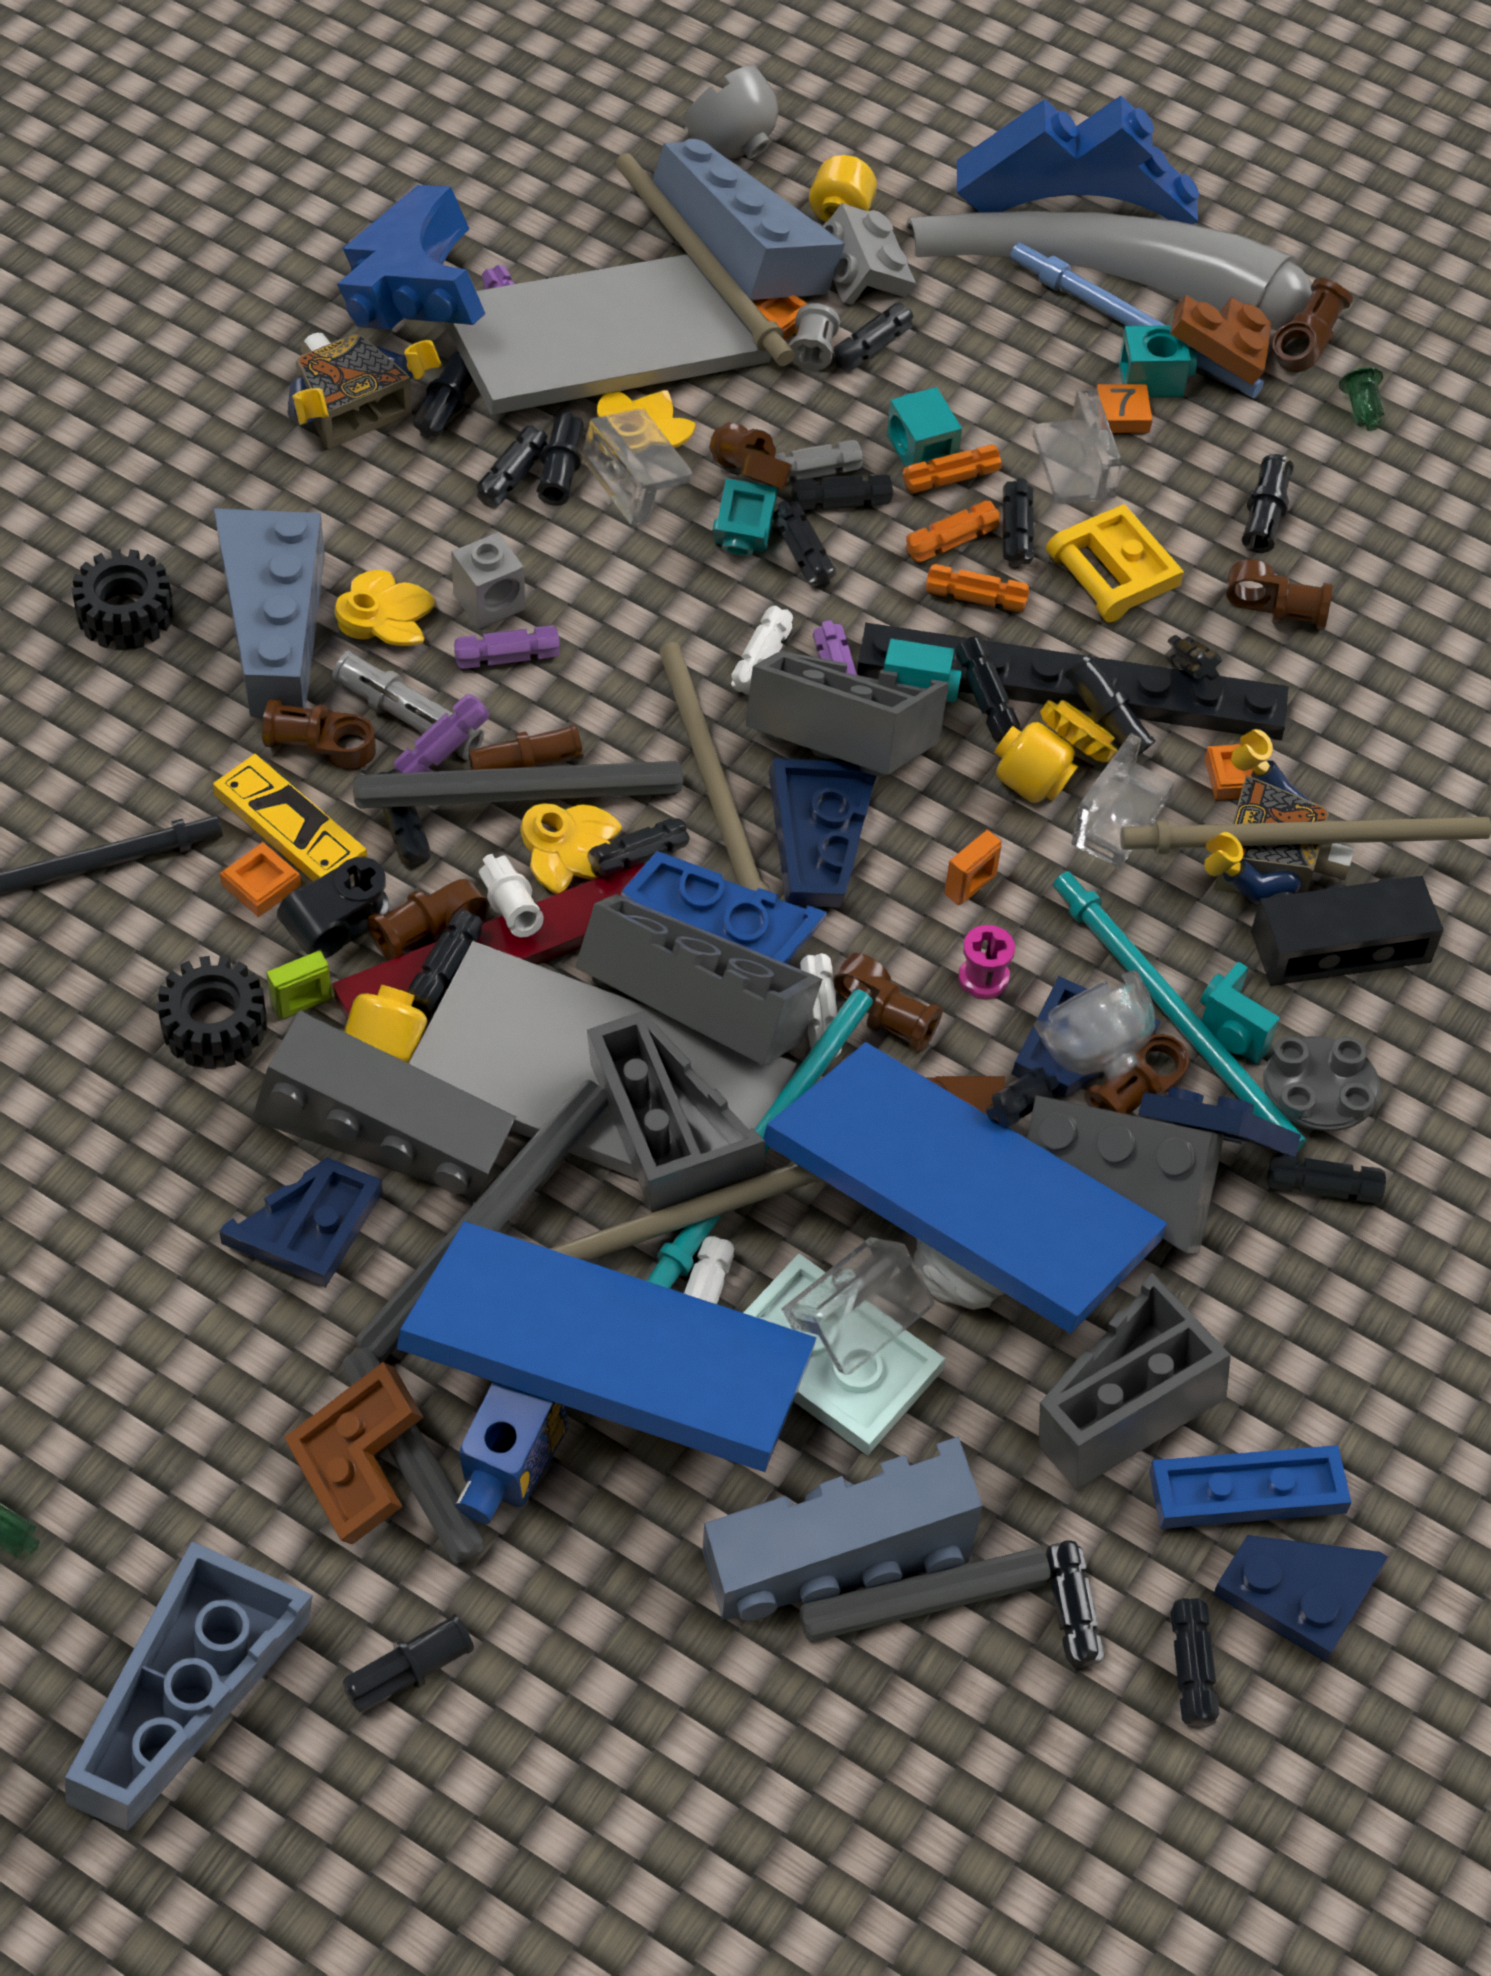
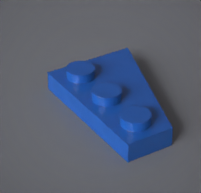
M659 851L650 858L621 891V896L786 964L791 961L821 926L827 914L825 911L808 905L804 909L777 899L778 894L759 887L757 891L726 881L720 873Z

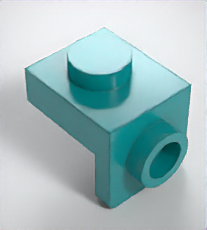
M726 478L718 519L714 520L712 529L715 544L722 545L724 551L735 555L750 556L753 554V550L766 553L778 495L777 487Z
M1237 962L1225 977L1220 974L1215 975L1205 988L1200 999V1003L1206 1006L1201 1021L1228 1051L1240 1054L1258 1065L1270 1049L1280 1017L1241 994L1249 968Z

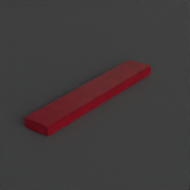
M642 863L631 868L624 867L621 872L608 877L601 876L536 902L535 904L539 907V911L543 913L544 918L542 926L533 935L528 937L513 935L504 917L500 916L483 923L481 927L482 933L477 943L536 965L581 948L594 904L616 894L621 896V891L645 864ZM436 942L331 983L333 996L346 1020H348L355 998L360 994L378 995L381 985L408 993V987L415 976L423 972L421 966ZM443 989L442 992H443L444 995H445L447 989ZM412 1005V1007H415V1008H417V1009H419V1010H421V1011H424V1010L421 1009L420 1007H417V1006H413V1005Z

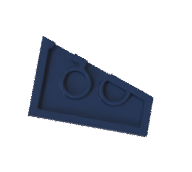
M773 758L769 769V779L785 902L795 906L808 905L841 908L849 884L876 775H870L861 771L859 765L851 762Z

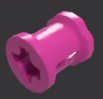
M982 925L975 927L968 932L964 939L963 953L966 961L959 968L958 981L961 988L973 997L988 1000L1000 996L1001 992L1009 985L1010 971L1007 966L1010 965L1014 958L1015 943L1012 936L998 926ZM987 940L986 952H981L982 942ZM988 972L992 973L990 984H986Z

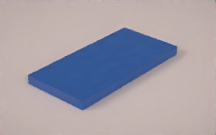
M867 1042L766 1125L763 1137L765 1144L1070 1334L1162 1240L1168 1224L1012 1129L1001 1127L997 1120L989 1119L987 1114Z
M463 1221L401 1327L397 1349L765 1472L811 1359L817 1337Z

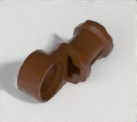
M1326 278L1315 279L1311 285L1312 295L1302 313L1295 314L1291 322L1281 326L1274 334L1272 340L1274 353L1281 367L1287 371L1301 372L1311 368L1318 361L1327 343L1331 342L1334 336L1332 331L1334 324L1342 310L1349 308L1353 302L1352 294L1337 282ZM1303 337L1310 341L1307 350L1298 356H1288L1283 352L1285 345L1293 338Z
M727 422L714 431L709 448L716 464L729 469L737 467L741 471V475L784 490L792 464L775 458L776 448L770 434L759 429H750L748 431L743 425L733 422Z
M1246 559L1238 561L1231 566L1228 573L1226 597L1230 603L1238 608L1272 613V622L1280 623L1282 619L1314 623L1316 629L1325 630L1333 585L1323 583L1321 587L1291 583L1287 576L1275 575V571L1267 563ZM1253 581L1262 584L1263 587L1247 588L1238 583Z
M277 699L269 700L266 705L262 728V740L265 747L273 748L278 743L308 747L311 753L328 755L334 765L343 769L364 767L376 755L374 728L371 722L362 716L328 711L327 706L315 705L313 709L285 706L281 700ZM347 735H357L365 739L362 745L353 749H344L336 745L339 739Z
M459 879L428 896L422 891L410 893L407 895L406 903L385 915L373 914L368 917L367 927L378 950L387 960L402 956L403 949L428 936L434 939L443 932L448 931L447 924L454 913L461 909L468 911L470 914L477 915L483 921L489 910V902L471 881Z
M862 953L850 954L834 975V987L845 1000L849 998L855 989L866 992L872 998L873 1004L867 1011L869 1013L867 1018L868 1028L874 1031L881 1028L908 1041L909 1048L916 1053L926 1048L940 1023L943 1013L942 1007L936 1004L926 1006L902 994L900 986L891 981L888 971L878 961Z
M1156 1034L1146 1038L1118 1063L1119 1070L1101 1086L1093 1085L1084 1092L1085 1102L1091 1107L1130 1115L1141 1105L1144 1092L1161 1095L1168 1092L1169 1087L1178 1086L1188 1068L1189 1056L1187 1049L1181 1041L1170 1035ZM1151 1052H1164L1173 1059L1176 1070L1170 1075H1157L1145 1062V1056Z

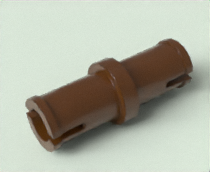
M572 724L566 728L528 736L526 731L516 733L514 740L476 749L470 748L468 749V755L472 770L544 767L574 759L580 760L583 759V749L578 729L575 724Z

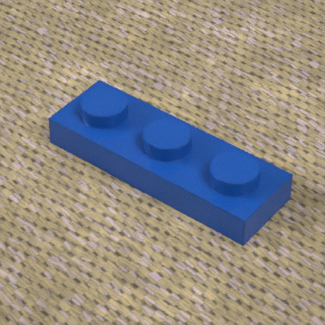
M1338 1445L1153 1460L1149 1470L1160 1529L1347 1514L1352 1503Z

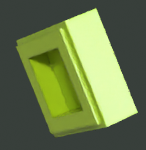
M320 950L266 972L271 1006L279 1020L297 1014L299 1010L304 1011L329 1001L332 998L329 965Z

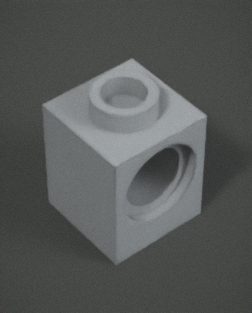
M499 532L451 551L453 595L478 629L525 610L524 566Z

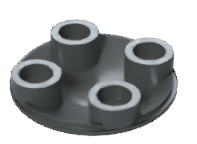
M1322 1036L1283 1037L1275 1044L1273 1053L1269 1057L1263 1073L1265 1092L1270 1100L1281 1110V1113L1298 1125L1321 1131L1343 1130L1364 1121L1373 1112L1378 1103L1380 1081L1374 1066L1366 1057L1367 1049L1360 1040L1350 1036H1343L1338 1039Z

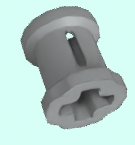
M810 303L802 306L797 312L795 324L798 333L791 340L789 347L794 351L792 362L801 369L819 371L831 363V338L838 332L840 319L838 314L829 306L820 303Z

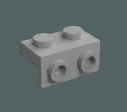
M841 203L829 221L822 227L845 243L833 278L842 302L850 305L854 304L867 286L906 297L916 282L907 264V257L901 250L893 233V226L890 220L878 211L871 210L868 212Z

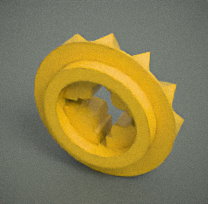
M1048 700L1040 710L1042 719L1047 723V726L1096 761L1111 762L1119 752L1111 744L1115 738L1099 724H1095L1092 719L1069 703L1061 700L1057 705Z

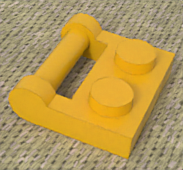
M1125 504L1058 532L1046 545V552L1057 564L1063 563L1097 602L1096 611L1109 623L1120 619L1130 608L1177 588L1182 583L1184 571ZM1088 546L1121 585L1112 589L1080 550Z

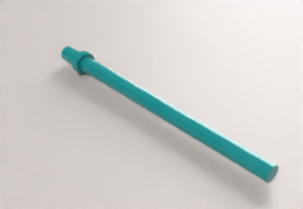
M1069 871L1059 875L1055 879L1053 887L1070 905L1069 914L1078 923L1084 922L1233 1093L1240 1100L1254 1104L1252 1114L1301 1134L1101 908L1102 899L1095 891L1087 892ZM1302 1134L1297 1152L1306 1143V1139L1303 1137Z
M855 989L755 1127L754 1130L762 1139L766 1125L817 1083L872 1006L873 1000L866 992ZM765 1144V1154H766V1153L768 1152V1150L770 1149V1147ZM723 1214L684 1227L672 1244L665 1243L657 1254L659 1263L646 1281L670 1289L679 1275L687 1276L694 1266L692 1257Z

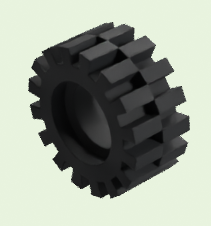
M120 549L111 550V559L106 560L102 553L93 556L95 566L93 567L88 562H85L80 567L81 575L75 574L73 578L74 588H72V595L80 630L84 629L85 636L90 641L97 637L99 646L108 648L110 642L115 641L116 650H126V642L129 641L134 642L135 649L144 647L143 637L146 636L152 642L159 639V628L167 631L171 625L170 618H173L174 615L169 575L166 574V568L162 563L156 565L155 557L149 554L140 560L139 551L132 549L129 550L128 557H122ZM128 593L141 596L137 601L127 605L105 603L109 598L119 594Z
M210 956L199 957L201 967L194 969L190 961H187L180 965L181 977L171 971L166 977L167 987L160 986L157 1008L162 1036L165 1044L170 1045L171 1053L176 1058H179L184 1053L185 1062L188 1065L195 1067L198 1059L203 1058L205 1069H215V1059L223 1058L225 1066L229 1067L236 1064L235 1053L239 1052L246 1059L253 1054L251 1043L260 1046L264 1039L263 1030H267V1016L263 988H260L257 975L254 972L249 975L247 965L240 961L232 969L229 957L220 956L218 965H211ZM207 1002H226L235 1008L234 1013L230 1017L216 1023H201L190 1017V1013L196 1007Z

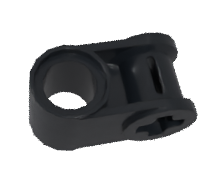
M354 857L346 860L339 867L309 885L299 887L287 895L277 909V918L307 955L320 950L324 958L327 959L341 950L346 944L368 932V917L373 914L385 915L389 912V899L384 892L386 887L385 872L378 862L367 857ZM353 874L354 886L351 887L350 876ZM371 902H373V906H374V912H373V913H371V908H370V903H371Z

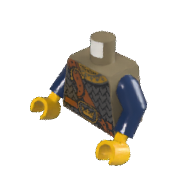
M314 333L308 336L301 345L302 355L296 361L297 378L290 383L287 413L289 418L299 425L313 422L327 450L411 415L410 379L418 380L424 377L425 370L442 366L433 341L424 340L414 343L405 349L404 355H400L374 346L364 336L359 334H352L331 343L325 334Z
M1255 729L1240 738L1242 746L1233 750L1231 761L1237 769L1242 771L1252 769L1253 772L1251 777L1246 776L1232 824L1327 821L1329 812L1325 807L1312 802L1291 784L1273 760L1266 761L1273 752L1272 742L1266 733ZM1222 832L1206 843V849L1212 855L1205 859L1204 867L1209 875L1217 876L1214 889L1241 893L1252 904L1259 905L1260 898H1267L1277 893L1290 892L1295 894L1307 892L1313 872L1345 880L1354 848L1337 843L1241 846V843L1234 835Z

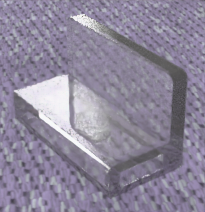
M1097 390L1077 391L1072 420L1036 424L1033 428V437L1057 504L1116 498L1122 467V459Z
M636 409L590 420L582 452V460L631 525L649 521L657 490L690 482L692 476L691 469L645 410Z
M1133 733L1128 736L1081 801L1071 843L1119 869L1133 851V849L1122 850L1120 842L1121 828L1150 826L1171 797L1174 786L1173 781L1136 764L1141 737Z
M870 1237L782 1307L781 1310L792 1329L819 1335L838 1372L851 1375L934 1306V1299L905 1244Z

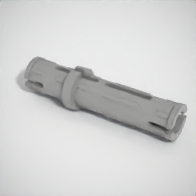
M352 651L345 652L333 669L332 679L367 699L371 709L379 714L388 712L422 734L434 723L417 714V709L437 721L446 712L450 716L453 714L438 703L433 702L403 684L401 675L394 671L384 672L359 658ZM373 681L398 696L399 701L397 702L395 699L371 686V682ZM471 727L467 731L469 737L453 752L457 753L462 759L468 760V749L479 748L483 741L484 731L478 728L475 731Z

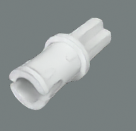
M493 854L485 856L483 858L485 865L478 873L488 890L487 899L489 905L494 911L502 914L513 935L518 937L533 935L542 926L544 916L531 897L532 888L530 882L523 875L516 872L506 856L503 855L498 858H494Z

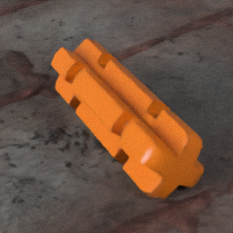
M990 444L972 450V452L967 450L928 461V464L924 461L909 465L903 469V480L907 491L914 494L931 489L932 485L934 488L972 479L977 477V475L980 477L995 473L1001 469L1002 461L997 446Z
M982 501L969 507L970 513L964 509L930 524V531L924 527L908 534L906 537L907 544L905 545L906 551L911 555L914 562L921 563L936 556L935 550L941 554L977 538L976 532L979 535H984L999 527V518L1001 517L999 510L994 507L991 501Z
M938 564L931 565L928 571L926 590L930 594L947 597V594L950 593L954 594V599L995 607L996 603L1002 604L1003 609L1019 613L1023 612L1026 608L1029 596V586L1026 583L1008 580V584L1002 583L999 577L962 569L959 570V573L952 572V567Z

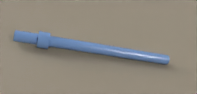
M1018 242L1011 251L1010 259L1039 275V282L1055 291L1060 289L1067 291L1126 326L1165 325L1072 272L1071 265L1056 256L1047 258L1021 242ZM1196 350L1197 367L1252 398H1255L1260 393L1264 384L1263 380L1258 379L1252 386Z

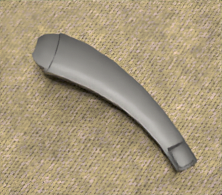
M1016 211L909 217L906 222V228H912L914 232L916 257L957 255L1010 257L1013 247L1018 242H1021L1047 258L1056 256L1070 265L1094 269L1152 286L1182 299L1187 295L1197 302H1206L1212 305L1219 312L1230 297H1233L1242 304H1252L1259 308L1267 319L1272 322V330H1278L1281 326L1291 322L1295 314L1302 313L1312 295L1310 279L1302 268L1296 265L1293 255L1238 234L1174 220L1098 212Z

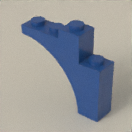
M1119 96L1077 126L1065 111L1059 112L1044 98L957 159V193L979 212H1003L1011 207L1048 197L1090 195L1119 199L1140 205L1168 220L1188 224L1198 222L1197 199L1199 198V191L1196 184L1187 174L1181 175L1168 163L1163 152L1158 147L1153 146L1152 133L1154 132V126L1150 117L1143 109H1135L1122 96Z
M417 185L342 248L351 266V272L338 282L337 285L346 302V310L357 327L391 330L403 319L474 325L486 314L467 270L443 265L453 246L469 230L451 186Z

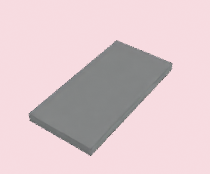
M688 254L479 290L476 292L486 313L474 325L444 323L491 415L770 363L771 355L767 351H760L754 344L752 339L753 333Z
M472 941L409 1062L410 1065L517 1116L511 1131L529 1138L534 1137L582 1081L589 1079L599 1086L590 1063L587 1029L644 1011L691 1061L692 1069L712 1090L716 1088L728 1101L729 1109L749 1130L751 1128L755 1129L795 1073L797 1063L779 1056L763 1066L658 1010ZM607 1106L570 1148L568 1153L637 1179ZM734 1210L727 1213L733 1215Z

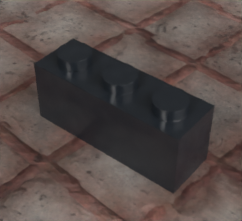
M1415 876L1401 879L1398 877H1387L1377 882L1351 886L1337 884L1323 890L1295 894L1281 892L1267 898H1260L1251 934L1269 985L1274 986L1431 963L1444 929L1423 876Z

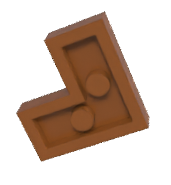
M1185 295L1174 310L1170 334L1253 386L1265 371L1272 322L1256 306L1242 304L1233 297H1230L1219 312L1212 305L1206 302H1197Z
M385 1362L379 1364L284 1437L339 1539L352 1545L403 1507L374 1455L424 1418L395 1367Z

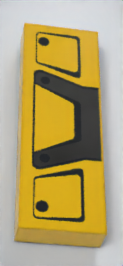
M253 754L213 783L215 797L313 882L339 867L346 860L354 857H367V849L256 754Z

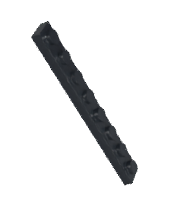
M865 622L857 676L879 679L880 671L884 670L890 639H897L954 649L951 669L962 671L958 692L973 694L965 676L968 670L966 667H961L955 653L956 645L962 640L967 639L966 637ZM983 640L989 652L987 661H993L1009 699L1044 705L1048 700L1057 705L1063 700L1078 710L1092 712L1070 681L1063 676L1070 667L1086 657V655ZM1093 657L1094 662L1118 692L1124 690L1128 695L1130 701L1127 704L1138 719L1241 735L1257 729L1266 733L1270 739L1282 740L1286 725L1289 686L1218 676L1212 681L1205 676L1196 679L1183 670Z

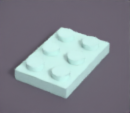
M800 1253L744 1311L745 1314L817 1337L811 1359L794 1402L867 1456L944 1368L945 1358Z

